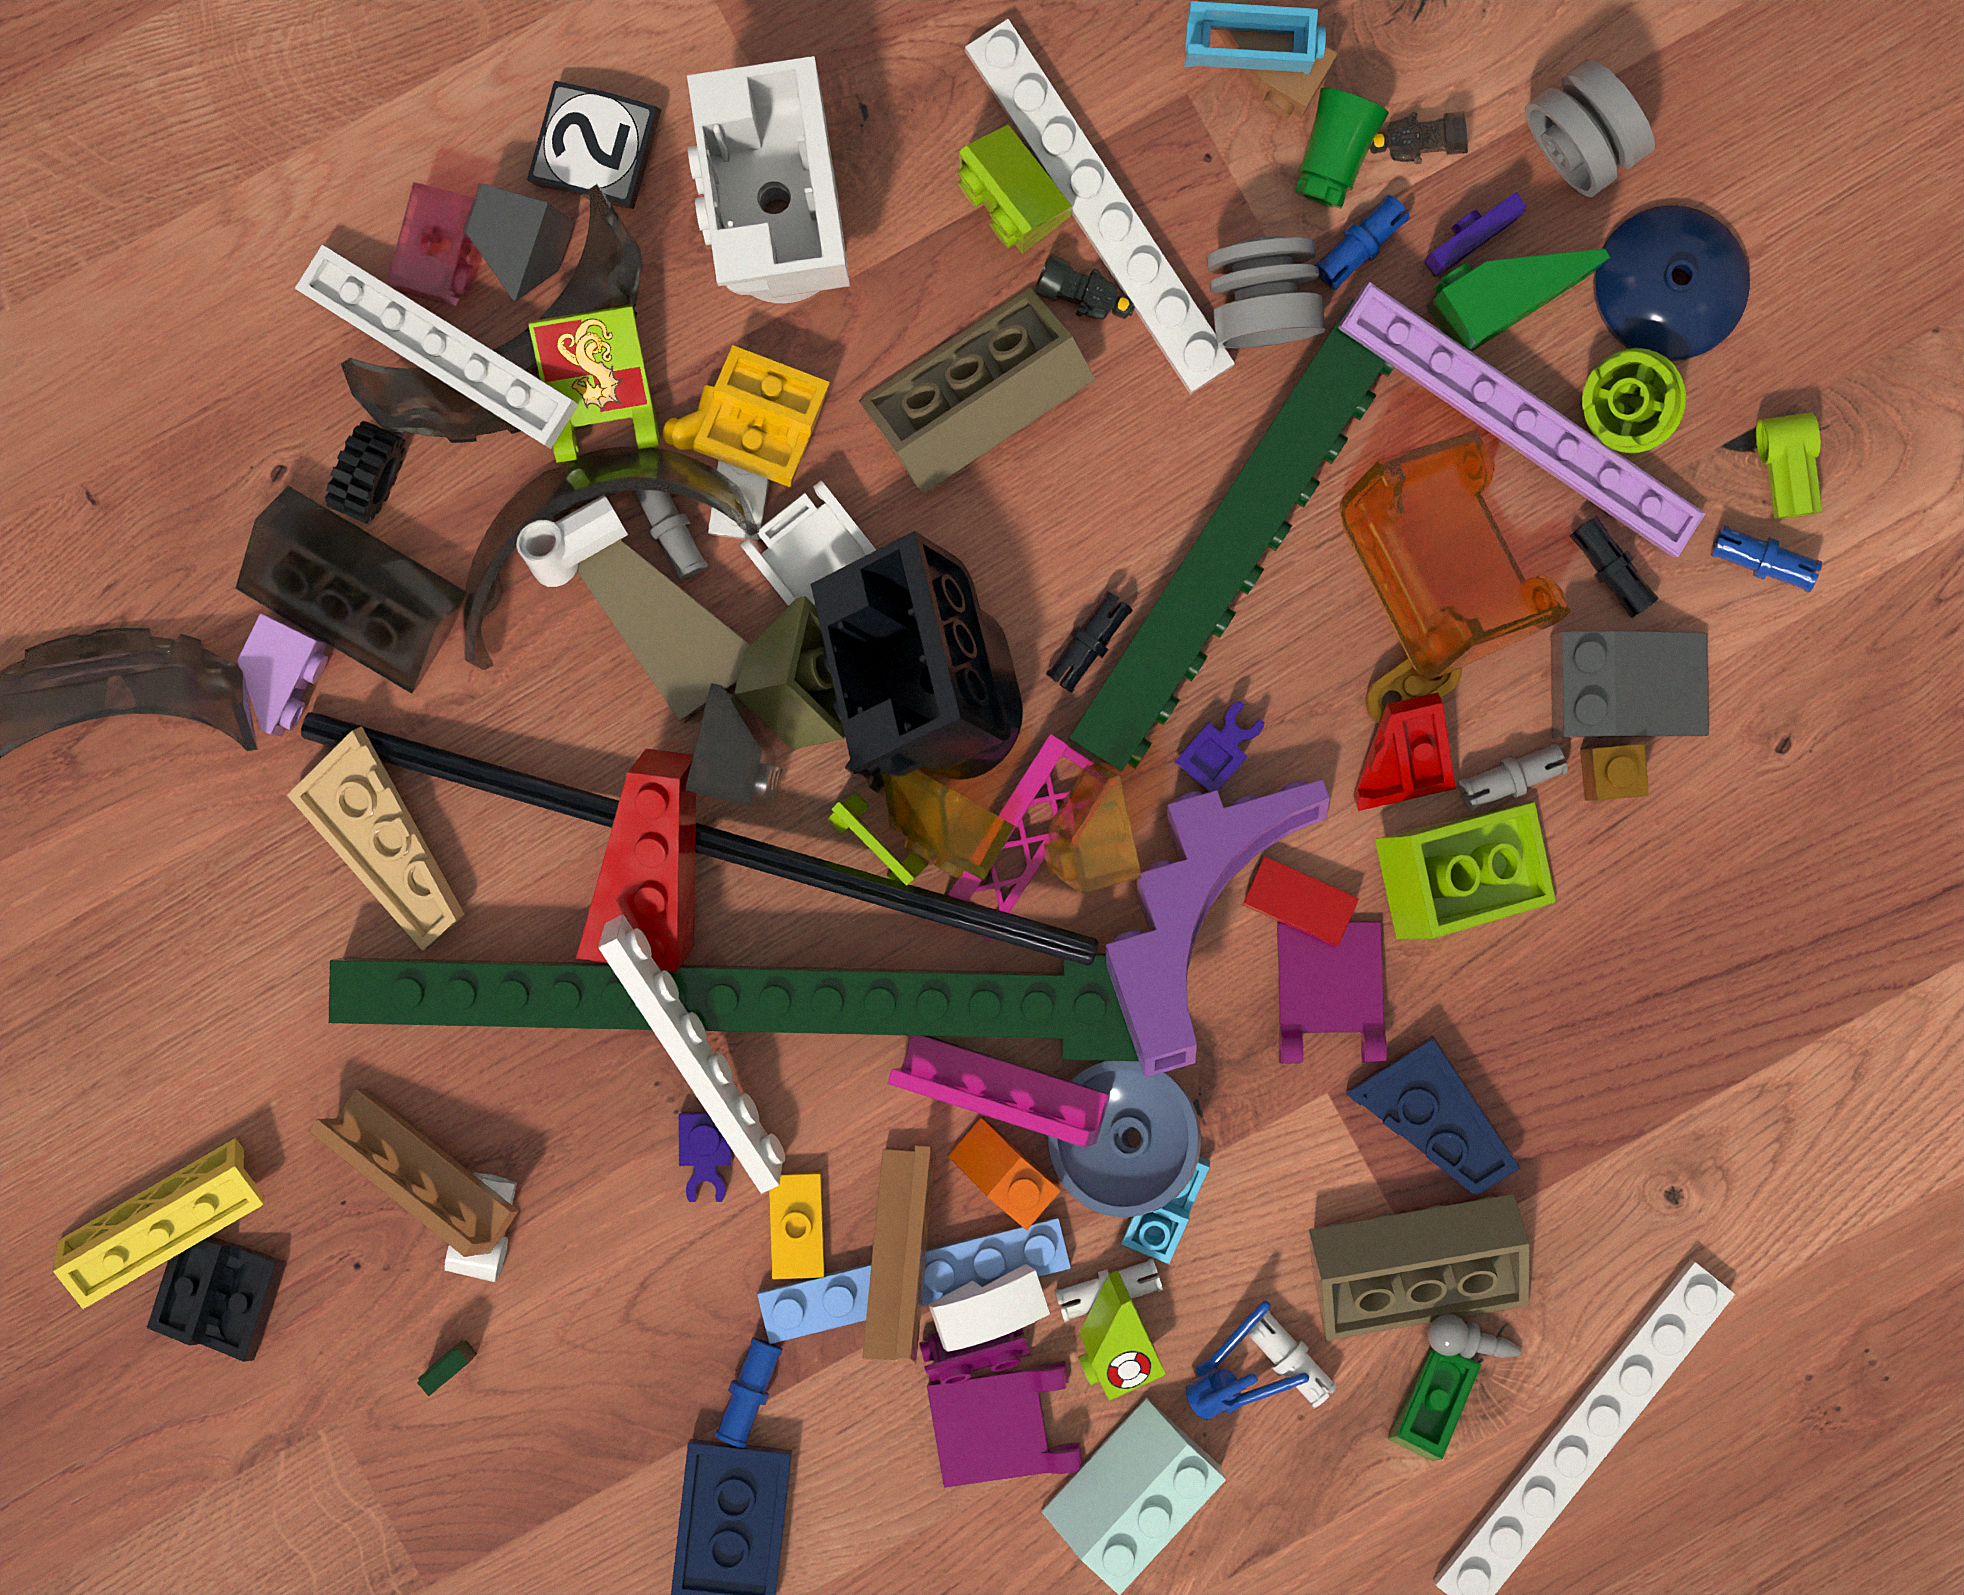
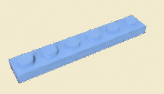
M1058 1216L1035 1221L1027 1231L1021 1225L927 1248L922 1306L932 1303L971 1281L983 1287L1024 1264L1035 1269L1038 1277L1071 1269ZM871 1263L828 1273L823 1278H808L758 1291L757 1296L769 1344L865 1321Z

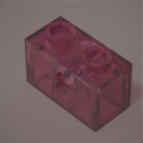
M413 182L387 283L393 289L400 293L457 307L459 295H467L473 277V266L469 265L468 261L474 244L468 235L462 233L474 200L473 197ZM444 237L451 246L449 250L440 249L436 255L430 249L432 243H441Z

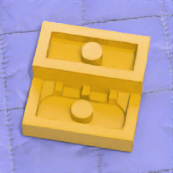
M732 345L713 389L712 401L694 440L693 451L791 488L824 403L830 382Z

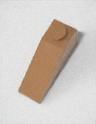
M1197 0L1199 2L1255 5L1248 0ZM1216 30L1229 49L1292 52L1293 34ZM1325 46L1323 59L1315 58L1309 75L1304 74V72L1257 69L1241 70L1256 93L1264 97L1263 104L1267 108L1286 118L1293 114L1301 119L1330 71L1338 53Z

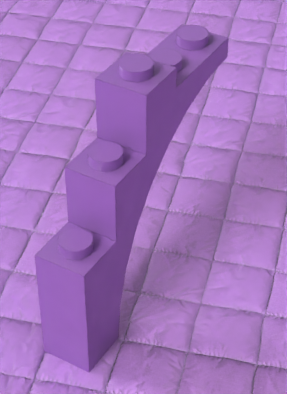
M1323 780L1309 784L1306 781H1296L1284 786L1278 793L1260 798L1257 795L1244 796L1235 800L1226 808L1223 807L1217 790L1205 794L1199 791L1189 792L1178 797L1174 803L1167 804V828L1179 862L1173 863L1170 860L1159 861L1149 865L1144 872L1137 874V897L1149 932L1129 931L1117 936L1113 943L1106 944V966L1145 1078L1196 1063L1197 1043L1187 1003V974L1192 948L1206 914L1227 883L1257 854L1290 833L1327 819L1330 796Z

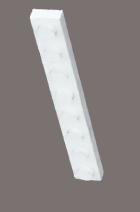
M1009 19L965 46V53L1034 158L1073 206L1072 215L1126 298L1132 301V307H1135L1134 310L1189 394L1191 395L1235 365L1234 361L1225 348L1217 346L1215 332Z
M1690 1259L1433 1579L1435 1585L1447 1595H1495L1736 1294Z

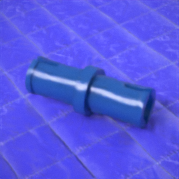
M1386 195L1383 201L1358 225L1352 223L1343 232L1344 238L1338 245L1314 265L1318 267L1319 273L1323 272L1318 277L1328 287L1337 290L1366 260L1373 261L1380 254L1379 247L1410 219V214L1404 211L1406 209L1404 205L1395 197Z
M1722 525L1714 542L1717 545L1713 546L1711 550L1712 557H1719L1753 570L1754 577L1763 580L1766 576L1804 589L1808 593L1813 589L1819 574H1816V571L1819 572L1822 567V561L1814 560L1779 547L1778 540L1769 537L1766 541L1733 530L1726 525Z
M752 1337L751 1346L738 1379L732 1380L728 1391L732 1395L719 1429L715 1433V1437L719 1440L741 1448H745L747 1445V1438L760 1405H766L770 1394L766 1392L779 1355L783 1351L781 1347L769 1344L768 1341Z

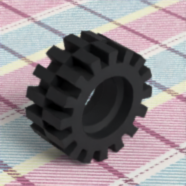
M367 421L360 422V425L353 429L352 436L349 435L345 441V449L343 451L340 450L337 457L339 459L337 466L333 467L330 474L333 477L327 484L326 491L328 493L325 496L327 507L365 524L374 520L375 514H378L382 509L383 501H387L391 486H394L397 480L395 476L397 471L401 469L403 462L401 458L404 456L406 449L404 448L406 444L404 438Z

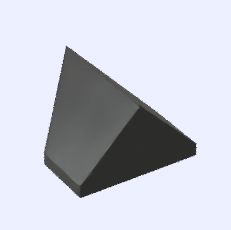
M482 183L478 185L462 233L468 235L510 297L516 302L559 271L575 222L548 202Z

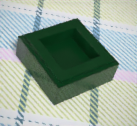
M461 1340L418 1378V1385L429 1397L465 1367L477 1353L466 1340L464 1342Z

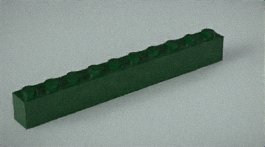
M1353 299L1336 322L1068 738L1118 772H1122L1127 764L1134 769L1139 765L1152 742L1144 738L1155 720L1162 725L1166 723L1180 701L1172 693L1181 679L1185 677L1192 682L1208 657V655L1200 650L1212 633L1218 638L1222 636L1236 614L1234 610L1229 608L1230 603L1239 590L1248 595L1264 570L1263 567L1256 564L1267 546L1276 551L1291 529L1292 524L1285 521L1288 513L1295 503L1304 508L1320 484V481L1313 477L1323 459L1332 464L1346 444L1348 437L1341 433L1351 416L1360 421L1377 394L1369 390L1379 372L1388 377L1395 368L1337 328L1354 302Z

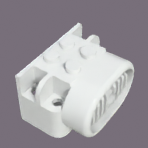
M815 56L687 75L697 145L688 147V157L692 178L696 181L698 194H704V197L695 198L699 228L700 231L703 230L705 244L712 246L717 285H725L730 291L739 295H752L763 301L783 304L807 299L822 290L849 287L850 278L843 225ZM776 199L789 203L788 208L781 213L769 214L764 212L766 205Z

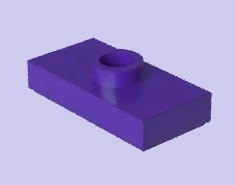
M1515 192L1483 216L1480 215L1477 209L1472 211L1451 227L1455 236L1434 250L1424 263L1434 277L1436 275L1439 277L1517 221L1526 211L1525 208L1527 206L1518 193Z

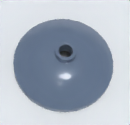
M1105 1061L1079 1073L1071 1080L1072 1082L1110 1093L1111 1096L1096 1144L1082 1147L1048 1136L1049 1154L1059 1180L1077 1201L1089 1209L1104 1215L1134 1217L1145 1215L1164 1207L1186 1187L1195 1171L1200 1155V1123L1189 1095L1167 1072L1145 1078L1139 1061ZM1132 1128L1138 1129L1141 1134V1142L1137 1147L1131 1146L1127 1139L1128 1132Z

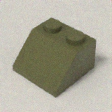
M806 596L796 598L744 651L734 694L792 749L843 740L845 738L842 721L836 714L833 705V698L836 694L832 676L823 661L825 646L816 606Z

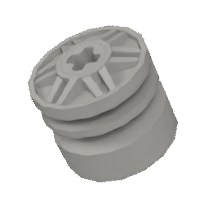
M1282 236L1258 237L1240 241L1207 255L1208 271L1214 274H1225L1211 280L1209 284L1210 292L1219 295L1235 296V301L1226 303L1215 308L1213 311L1217 346L1222 348L1263 347L1295 342L1324 333L1326 326L1322 296L1310 292H1297L1298 286L1311 282L1319 276L1317 266L1301 264L1315 258L1316 246L1314 240L1298 237L1285 238Z

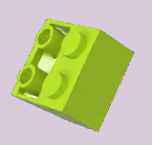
M1008 124L958 151L959 170L957 174L961 179L957 182L959 188L974 207H978L983 203L993 220L989 223L990 227L1007 248L1015 244L1020 252L1024 254L1071 217L1073 206Z

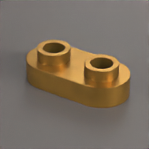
M1438 644L1428 645L1414 652L1371 684L1365 697V706L1369 716L1376 723L1380 724L1385 710L1382 698L1389 691L1396 693L1400 701L1437 692L1440 698L1447 695L1457 686L1461 678L1462 667L1458 656L1450 648ZM1430 661L1436 662L1441 668V676L1436 681L1427 679L1424 674V667Z

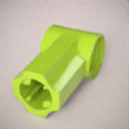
M1808 412L1759 419L1756 425V445L1762 464L1767 465L1774 519L1821 513L1822 505L1815 459L1820 453L1821 439L1816 416L1814 413Z

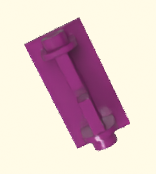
M1021 1328L999 1338L949 1352L943 1348L938 1332L928 1334L929 1340L919 1342L924 1362L934 1360L933 1364L924 1366L925 1372L931 1383L940 1381L941 1385H954L968 1380L971 1377L970 1372L986 1367H990L992 1371L1013 1368L1021 1363V1357L1031 1355L1025 1337L1015 1339L1017 1336L1024 1335V1330Z

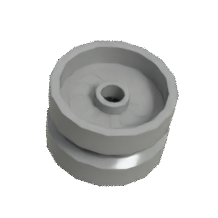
M1586 59L1562 79L1563 91L1551 87L1547 88L1526 105L1525 116L1535 141L1554 169L1571 187L1582 195L1592 198L1614 182L1617 178V166L1630 170L1655 150V137L1649 121L1626 86L1610 69L1596 60Z

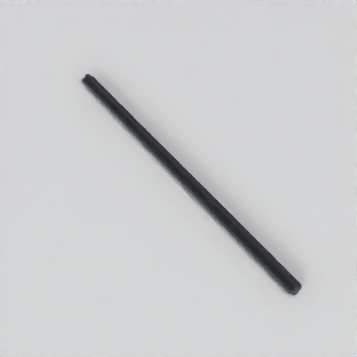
M309 712L304 718L301 736L304 739L335 748L352 730L361 726ZM363 727L382 762L610 828L613 826L619 800ZM696 823V853L1086 966L1094 962L1098 949V940L1093 937L908 884L906 886L903 882Z

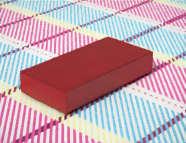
M1264 856L1242 905L1337 948L1359 898Z

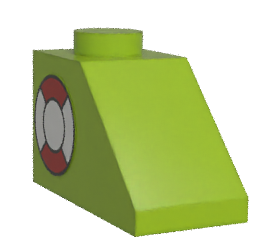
M1116 1270L1108 1274L1079 1332L1087 1353L1078 1358L1090 1385L1100 1382L1110 1401L1165 1376L1166 1373L1119 1271Z

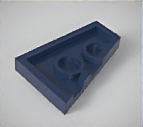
M1434 1036L1429 1037L1346 1090V1095L1360 1106L1362 1104L1380 1118L1383 1124L1397 1135L1400 1134L1422 1151L1430 1161L1475 1196L1520 1169L1519 1163Z

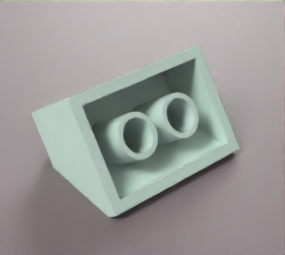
M1145 1397L1080 1467V1471L1076 1472L1043 1507L1041 1512L1076 1555L1118 1595H1121L1226 1481V1477L1220 1464L1153 1402Z

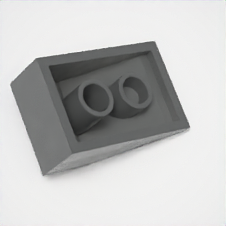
M1575 631L1550 635L1552 738L1709 736L1707 633Z

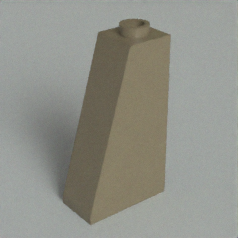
M621 539L578 564V574L679 721L686 722L736 687L744 651L750 644Z

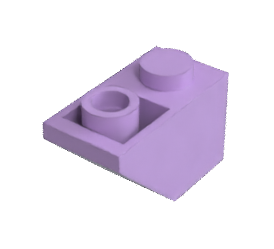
M260 613L237 661L261 730L270 735L283 736L286 729L290 731L294 729L302 716L305 703L300 701L308 683L315 684L325 669L328 657L323 652L327 643L274 617Z

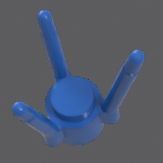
M1266 1300L1261 1302L1208 1360L1196 1366L1198 1378L1187 1385L1186 1396L1191 1408L1202 1419L1210 1420L1224 1411L1230 1414L1246 1404L1292 1389L1309 1381L1307 1373H1300L1241 1394V1391L1257 1382V1375L1251 1373L1237 1379L1230 1370L1226 1368L1218 1369L1222 1361L1267 1313L1271 1307L1270 1302Z

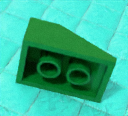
M1605 249L1491 260L1484 262L1475 269H1472L1467 262L1441 279L1442 283L1434 288L1437 296L1427 306V309L1443 333L1472 352L1591 276L1611 257Z

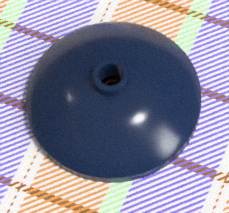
M1666 205L1647 209L1621 224L1611 234L1602 248L1607 251L1611 258L1594 272L1593 290L1596 306L1607 329L1628 349L1642 348L1652 350L1670 361L1686 360L1704 354L1716 347L1730 335L1739 323L1749 297L1750 275L1748 264L1735 236L1713 216L1698 209L1678 205ZM1679 268L1686 272L1688 277L1686 285H1678L1673 281V269Z

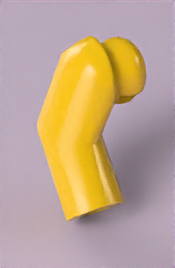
M704 385L696 412L679 419L673 417L666 421L662 434L667 444L679 450H690L693 448L694 440L713 398V386Z

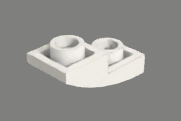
M1027 1264L983 1287L971 1281L928 1304L942 1346L948 1352L999 1338L1050 1315L1036 1270Z

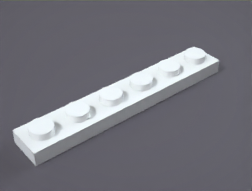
M321 245L295 287L296 290L550 449L578 406L570 398L324 245Z
M624 914L606 922L598 946L599 950L760 1193L762 1194L779 1186L782 1164L785 1162V1153L780 1141L774 1134L768 1135L759 1122V1114L755 1103L748 1094L741 1095L732 1081L733 1075L727 1060L722 1054H715L707 1043L705 1029L699 1017L694 1012L688 1013L679 1000V992L674 979L667 971L661 972L652 959L651 947L646 936L638 928L633 930Z

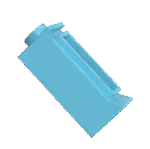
M1191 1L1187 14L1184 67L1209 66L1304 72V74L1309 75L1315 58L1323 59L1326 27L1317 26L1318 9ZM1212 29L1293 34L1292 52L1210 47V32Z

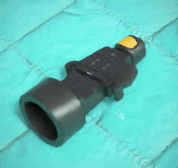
M1053 254L1048 256L1034 290L1035 293L1051 300L1058 297L1079 305V309L1075 313L1078 317L1086 315L1093 319L1103 320L1111 310L1113 315L1122 319H1126L1128 315L1132 316L1135 308L1132 307V301L1123 296L1116 298L1118 293L1116 285L1106 280L1098 269H1093L1089 277L1074 271L1069 266V261Z

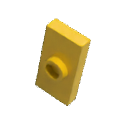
M821 1172L781 1173L780 1185L769 1190L772 1279L823 1278L825 1276Z

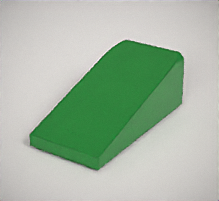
M1431 1347L1395 1419L1388 1440L1428 1460H1442L1482 1364L1472 1359L1464 1358L1460 1353L1454 1356H1444L1437 1353Z

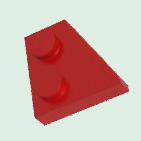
M1438 692L1386 705L1353 793L1358 811L1456 789L1443 702Z

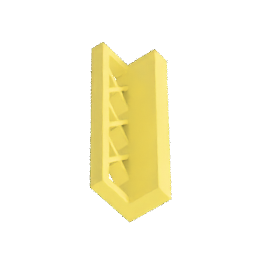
M234 1138L59 1239L56 1245L53 1272L82 1309L263 1206V1193L244 1169V1148Z

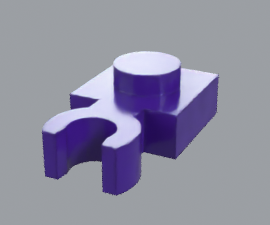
M1240 701L1227 709L1223 719L1224 727L1220 731L1208 722L1174 760L1177 766L1208 793L1218 791L1248 757L1237 745L1241 741L1255 738L1264 727L1265 723L1261 719H1258L1249 730H1242L1236 725L1235 717L1244 707V704Z
M680 1112L678 1114L679 1166H694V1175L689 1179L686 1186L687 1199L689 1202H696L698 1184L708 1181L715 1186L716 1202H722L726 1196L727 1185L724 1177L718 1172V1165H731L733 1163V1151L707 1112Z

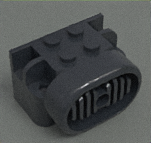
M913 531L811 583L825 646L823 661L832 676L836 694L833 698V705L836 714L842 721L853 770L860 772L876 764L884 773L898 777L925 767L946 778L964 780L981 776L1004 760L1013 748L1021 729L1023 719L1022 697L1005 633L991 615L980 609L973 580L962 561L921 534Z

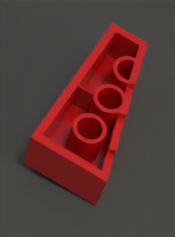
M645 749L627 772L576 959L608 963L598 948L603 928L606 922L623 914L633 930L638 928L646 936L651 947V957L660 970L677 972L693 948L697 755Z

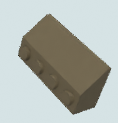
M1029 287L860 399L859 402L903 469L920 492L924 494L936 485L945 482L951 475L978 457L990 452L993 447L1022 428L1031 425L1037 418L1064 400L1076 395L1079 390L1096 379L1073 336L1032 288Z
M1514 1194L1499 1197L1486 1196L1476 1201L1448 1206L1435 1205L1425 1210L1396 1215L1383 1214L1373 1219L1345 1224L1332 1223L1322 1228L1309 1230L1311 1262L1326 1341L1431 1323L1435 1318L1444 1314L1466 1317L1529 1306V1241Z

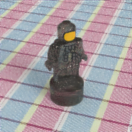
M1413 112L1403 119L1390 122L1388 125V135L1384 132H1378L1369 148L1372 154L1384 153L1389 148L1392 160L1399 162L1413 161L1414 164L1422 163L1421 153L1446 151L1447 155L1468 153L1465 112L1444 113L1441 119L1419 123L1416 120L1418 114Z

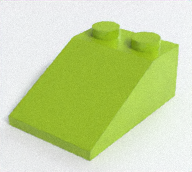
M1535 802L1416 827L1375 839L1396 940L1434 939L1556 903Z

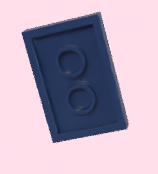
M689 1440L671 1595H776L792 1450L751 1445L741 1448L724 1442Z

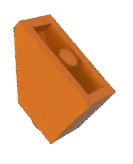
M982 1116L948 1154V1157L990 1200L1026 1231L1061 1191L1060 1184Z

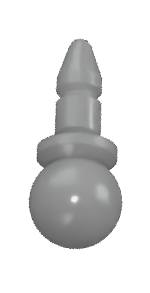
M1452 1314L1438 1316L1432 1321L1428 1329V1340L1431 1347L1437 1353L1444 1356H1454L1460 1353L1462 1357L1470 1359L1477 1352L1486 1355L1493 1354L1498 1358L1517 1357L1522 1352L1518 1345L1507 1338L1500 1336L1496 1338L1495 1335L1480 1332V1327L1477 1323H1465L1460 1317Z

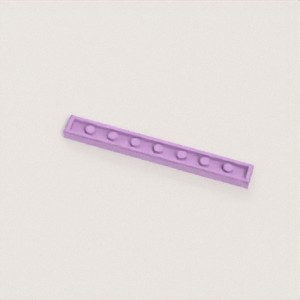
M1371 282L1363 286L1337 328L1669 556L1679 557L1706 515L1699 508L1613 449L1604 445L1596 437Z

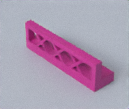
M1050 734L953 885L948 896L969 901L973 893L995 888L999 911L1010 913L1102 768ZM1061 755L1087 771L1076 790L1054 795L1050 773ZM1046 781L1049 796L1034 799ZM1071 797L1059 815L1056 800ZM1050 801L1055 823L1047 834L1027 838L1022 816L1030 805ZM1018 824L1021 839L1007 842ZM1043 840L1031 859L1028 843ZM1022 845L1027 867L1020 877L999 881L994 862L1001 849ZM990 868L993 883L978 886ZM1015 884L1003 902L1000 887ZM980 935V936H982L983 938H985L986 940H988L989 942H991V941L993 940V938H989V937Z
M911 1036L902 1067L891 1069L887 1082L889 1085L1082 1147H1088L1097 1143L1111 1096L1110 1093L930 1036Z

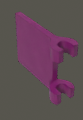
M1349 922L1337 948L1283 923H1278L1279 1064H1300L1303 1062V1033L1358 1032L1361 1033V1062L1379 1063L1387 1061L1383 1007L1381 922Z
M1066 1361L1047 1363L1024 1370L970 1377L968 1380L954 1385H941V1382L927 1385L944 1488L1043 1473L1066 1474L1080 1471V1465L1083 1464L1080 1442L1049 1447L1039 1393L1066 1389V1383H1069Z

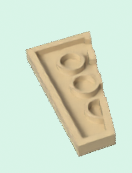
M363 727L352 730L287 796L417 946L424 951L431 947L465 914Z

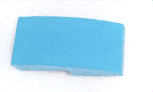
M1199 1156L1197 1166L1190 1181L1183 1191L1170 1203L1154 1212L1131 1217L1121 1245L1169 1264L1189 1221L1190 1210L1210 1168V1160Z

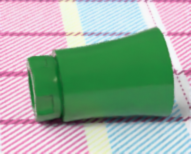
M1321 88L1312 132L1299 168L1301 176L1297 182L1295 193L1321 205L1341 209L1347 195V190L1351 191L1353 189L1361 165L1389 112L1380 105L1357 95L1333 88Z

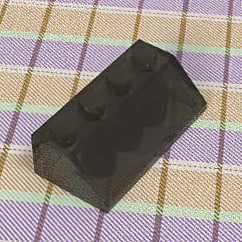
M289 485L255 519L235 588L411 694L419 686L453 629L467 593L447 579L439 576Z
M711 683L685 790L749 806H766L767 798H777L783 768L775 767L777 755L747 706L734 695V691Z

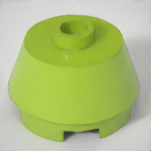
M1642 348L1622 350L1603 360L1589 375L1582 396L1584 416L1593 435L1607 447L1624 453L1648 451L1665 442L1679 426L1686 406L1685 385L1674 364L1663 355Z

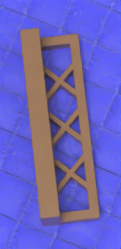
M355 1089L337 1118L316 1119L308 1131L463 1257L490 1254L519 1212V1210L366 1089Z
M915 1145V1151L883 1149L862 1355L864 1360L916 1364L936 1159L932 1148L929 1146Z

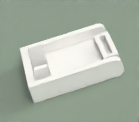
M821 480L813 488L817 496L825 502L823 505L816 508L804 493L756 531L768 546L765 551L760 554L757 546L748 538L740 544L788 606L796 598L806 596L815 605L811 583L876 551Z

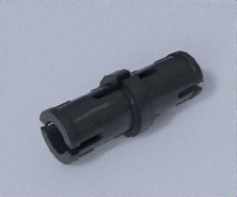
M1597 515L1569 535L1597 571L1594 574L1599 583L1605 582L1628 612L1630 618L1635 617L1659 599L1631 563L1634 559L1628 550L1622 551L1609 535Z
M1107 590L1082 627L1075 626L1070 635L1073 639L1050 670H1047L1045 673L1054 682H1058L1068 667L1071 666V670L1059 684L1070 693H1073L1075 686L1096 657H1104L1108 651L1105 645L1126 617L1133 611L1125 602H1120L1108 618V613L1119 598Z

